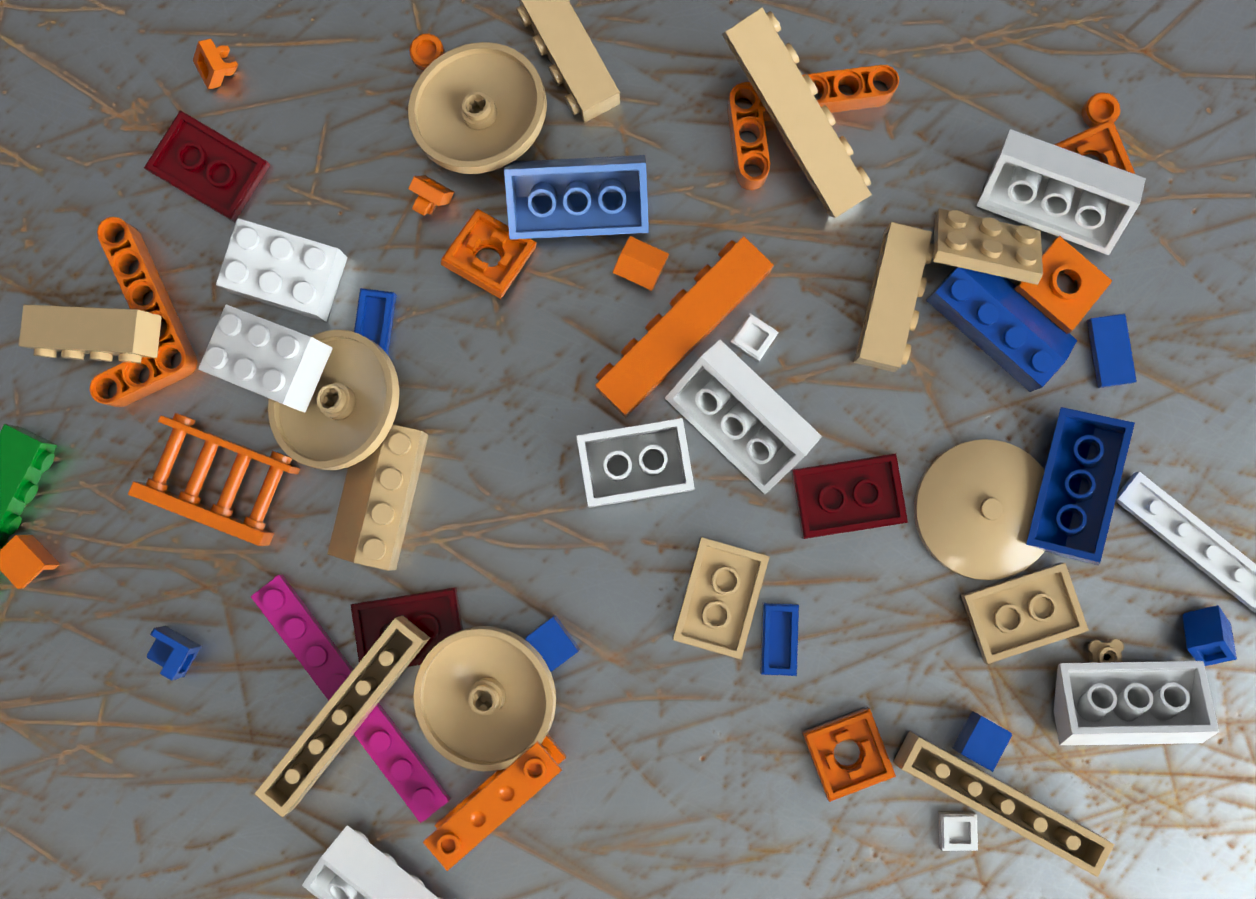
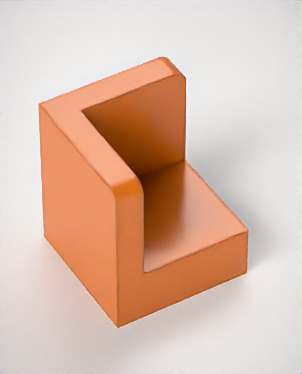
M15 535L0 550V571L17 589H24L43 570H53L60 565L33 535Z

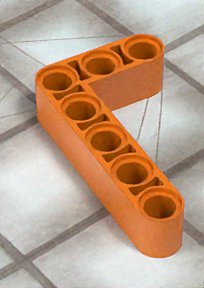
M875 65L808 74L820 96V99H817L820 107L826 105L831 113L883 106L890 101L899 85L898 73L889 65ZM881 81L885 83L888 90H877L873 82ZM742 82L733 87L730 92L727 114L737 181L746 190H756L764 185L770 170L764 121H772L751 83ZM847 85L851 87L854 94L850 96L844 95L839 91L838 87ZM740 98H746L752 103V106L742 109L736 105L735 101ZM750 131L755 134L757 140L752 143L745 142L740 138V134ZM750 164L756 165L761 169L762 174L756 177L749 176L745 172L744 167Z
M109 217L100 223L97 235L129 308L162 316L161 323L165 321L167 323V331L159 338L157 358L142 357L141 363L123 362L98 374L91 381L90 394L95 401L120 408L189 377L196 370L198 361L140 232L119 217ZM124 230L123 239L115 243L117 233ZM138 260V269L134 273L129 274V266L132 262ZM152 291L153 298L151 302L143 305L144 295ZM180 352L182 357L181 363L176 368H172L171 359L173 355ZM148 367L149 377L147 381L141 383L139 379L140 373L144 368ZM115 382L117 384V392L112 398H109L108 388Z

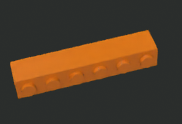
M743 236L737 243L733 240L727 243L718 254L721 259L713 267L707 264L694 277L697 283L688 292L682 289L670 301L669 304L672 308L664 316L658 313L646 325L645 329L648 333L639 342L633 338L620 352L624 357L615 366L608 363L597 374L596 378L599 382L595 385L596 390L625 418L771 272L774 265L746 237Z

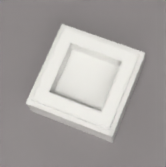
M750 313L730 344L759 362L779 332Z
M938 812L939 848L942 851H978L977 814L975 812Z

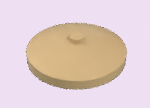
M491 42L471 43L447 51L435 59L422 72L410 95L408 119L415 140L426 156L433 162L447 170L458 173H486L512 163L531 147L543 127L547 111V99L543 83L536 68L523 54L502 44Z
M329 330L311 336L333 349L306 412L304 413L268 399V417L277 443L293 460L315 469L340 470L353 466L370 456L388 435L398 410L399 381L391 359L378 344L359 333L348 330Z
M974 440L946 450L927 467L915 493L914 520L923 545L942 566L967 578L998 580L1024 571L1045 552L1026 545L1045 470L1030 454L1019 447L1003 441Z
M476 626L451 634L439 642L427 654L415 679L414 709L423 734L433 748L443 757L467 769L476 771L506 769L537 741L540 744L543 742L554 719L556 690L546 662L529 642L505 629Z

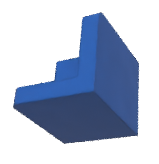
M1219 605L1183 614L1187 649L1196 661H1204V666L1237 660L1232 626Z
M556 615L526 637V641L543 657L550 672L580 650Z
M167 626L153 628L150 635L156 638L150 648L147 658L162 666L160 674L171 681L185 677L202 646Z
M972 711L952 749L993 772L1012 737V733Z

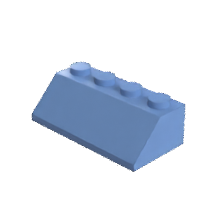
M645 155L513 161L504 168L510 240L649 233Z

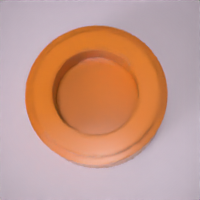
M432 34L417 36L412 41L409 50L413 63L423 71L435 59L445 53L440 39Z
M1105 92L1091 96L1082 108V118L1090 128L1111 118L1115 122L1120 115L1118 100L1113 95Z

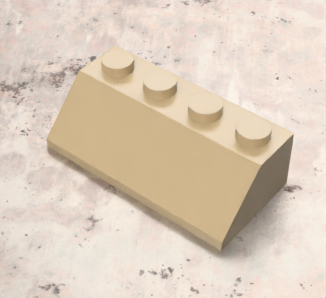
M393 424L384 441L370 456L348 467L327 555L387 571L397 569L429 434Z

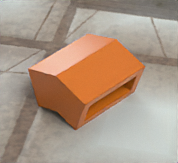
M629 236L612 273L652 291L666 265L669 253Z

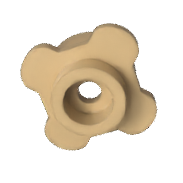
M1112 639L1110 642L1092 640L1089 643L1088 659L1090 663L1123 662L1121 652L1124 650V644L1120 640ZM1105 654H1109V660L1104 659Z

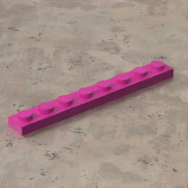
M283 574L278 575L250 597L329 701L354 669ZM378 703L354 735L421 824L449 802L451 798L380 703Z

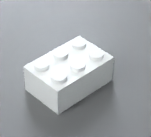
M237 218L216 285L228 293L327 322L348 257L339 248Z
M226 304L198 370L305 413L333 348L313 337Z
M683 418L576 436L589 508L693 491L695 489Z

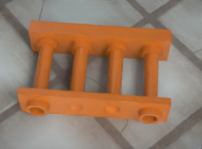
M175 413L173 418L160 415L158 422L173 429L152 479L148 478L146 483L133 481L128 495L257 546H269L274 533L264 529L266 523L263 520L283 471L298 475L301 468L291 465L292 458L284 454L272 451L271 455L268 456L194 427L196 420ZM188 433L205 440L185 491H180V494L176 495L167 491L169 485L166 482L184 438ZM221 446L238 454L217 504L213 503L212 507L209 508L199 504L201 498L198 496L217 449ZM252 458L270 465L252 512L243 521L232 517L233 510H231V507Z
M547 734L541 744L537 741L506 769L495 771L434 825L437 829L423 843L448 871L562 771L559 764L566 759L565 753Z

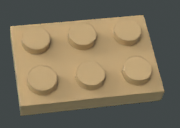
M939 208L934 224L933 262L1038 285L1043 275L1041 231L1025 225L1017 226L999 222L994 218H981L958 210L950 211Z
M701 537L673 640L742 660L770 556Z
M1058 563L961 595L979 650L986 664L1089 631L1066 563Z

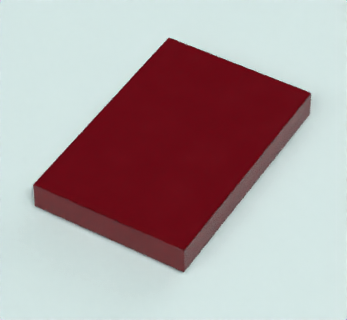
M180 110L144 169L235 223L270 167V164Z
M896 453L791 470L802 539L908 523Z
M457 587L350 604L359 662L396 617L402 615L430 637L408 667L421 665L427 654L439 642L451 634L463 630Z

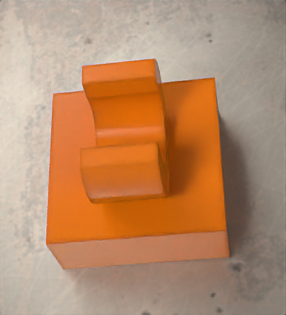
M212 39L198 41L193 57V62L208 90L221 87L224 76L233 75L238 66L236 61L231 63L223 61L224 58L228 57L230 49L225 45L216 48Z
M426 175L414 176L408 188L419 195L414 202L412 210L423 216L426 213L431 215L436 205L449 204L455 193Z

